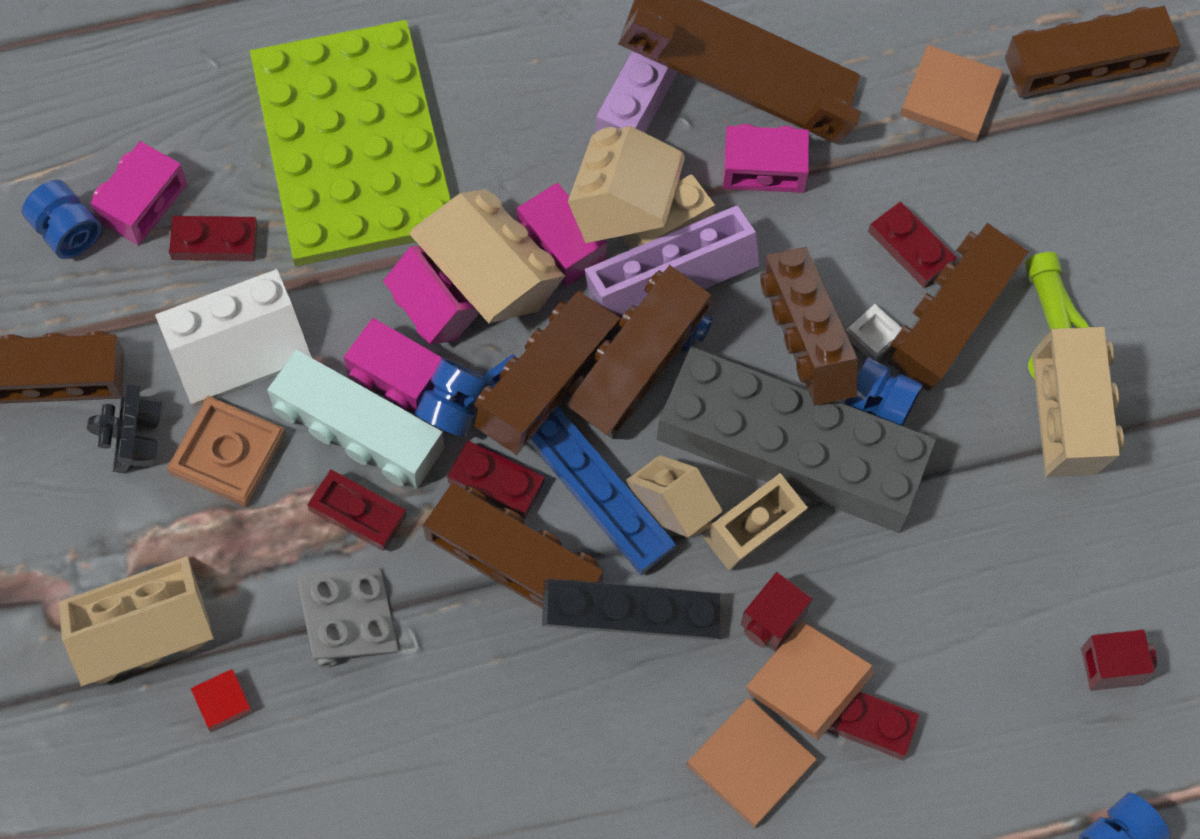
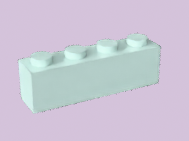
M297 349L267 389L273 407L272 410L278 417L291 424L295 421L300 422L309 428L308 431L316 439L325 444H330L332 441L345 448V453L350 458L362 465H367L370 462L382 469V474L396 485L403 486L406 483L418 489L445 449L442 431Z

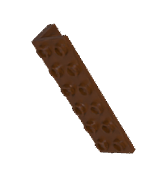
M633 0L618 45L795 126L809 130V132L835 144H838L857 125L861 111L851 107L860 78L857 72L702 0Z

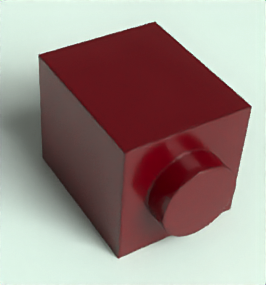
M776 571L745 609L740 625L745 628V635L753 643L762 648L767 645L776 652L807 614L812 598Z
M1145 629L1091 635L1081 647L1090 691L1143 685L1155 673L1154 670L1157 667L1156 650L1152 643L1147 642Z

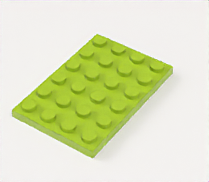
M407 20L249 50L294 266L416 242L410 235L412 229L449 202L450 196Z

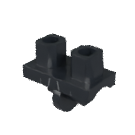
M127 384L125 396L121 397L119 417H115L114 405L103 404L101 415L92 416L87 421V430L99 436L98 447L103 449L111 448L112 437H116L112 472L126 474L129 465L153 466L156 460L157 439L135 436L136 425L157 428L161 416L162 401L139 396L140 386Z

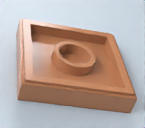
M927 45L902 106L900 116L976 142L1003 71Z
M207 396L166 469L174 477L247 507L281 445L286 432L283 427Z
M802 621L747 684L746 689L749 695L819 740L875 672L870 663Z
M748 697L687 761L686 766L748 824L755 828L811 768L817 759Z

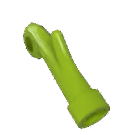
M1043 252L1025 260V267L1031 283H1034L1050 331L1052 329L1072 328L1071 322L1077 328L1090 327L1078 313L1064 288L1060 277L1062 270L1058 254L1056 252ZM1031 355L1028 361V370L1031 376L1035 379L1033 359Z

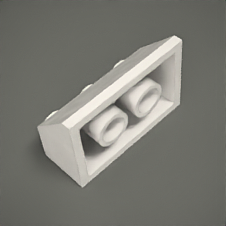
M277 269L155 314L192 408L203 404L207 396L216 399L278 375L296 349L311 357L294 308Z

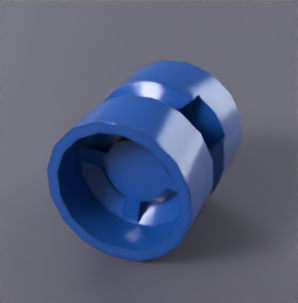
M51 180L40 185L26 198L22 205L21 213L25 220L38 234L43 235L45 243L61 259H71L82 254L95 243L101 233L102 225L87 206L81 204L79 197L62 180Z
M441 358L431 378L434 389L424 392L415 414L446 432L466 437L476 417L472 408L483 389L488 385L491 386L492 382L467 367Z
M868 358L857 375V397L846 399L844 404L903 426L919 396L923 384L903 374L894 378L891 376L890 368Z
M1130 792L1107 810L1108 819L1099 817L1079 835V839H1170V831L1159 813L1143 798Z

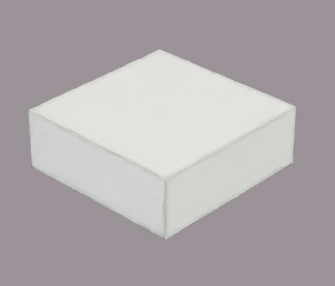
M874 304L848 327L845 332L853 345L868 358L877 362L892 348L890 344L901 327Z

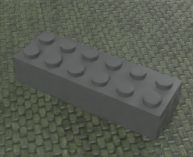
M690 347L659 418L657 432L658 441L765 482H769L781 473L797 494L897 533H900L908 516L936 441L935 438L837 401L814 406L808 390L694 347Z

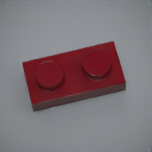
M901 201L869 226L868 232L923 288H926L935 281L948 262L952 264L956 262L957 257Z
M172 216L169 246L170 257L172 260L255 261L258 230L256 217Z
M468 440L447 476L448 483L451 484L453 482L463 489L466 486L473 487L487 498V502L502 509L508 508L516 512L523 519H526L545 484L544 476Z
M332 469L329 470L307 504L310 512L383 552L407 516L406 509Z
M859 691L827 731L903 760L908 751L920 714Z

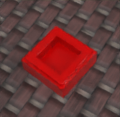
M233 669L190 688L210 732L252 713Z

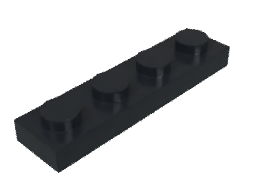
M547 579L544 581L542 626L714 640L719 638L720 593Z

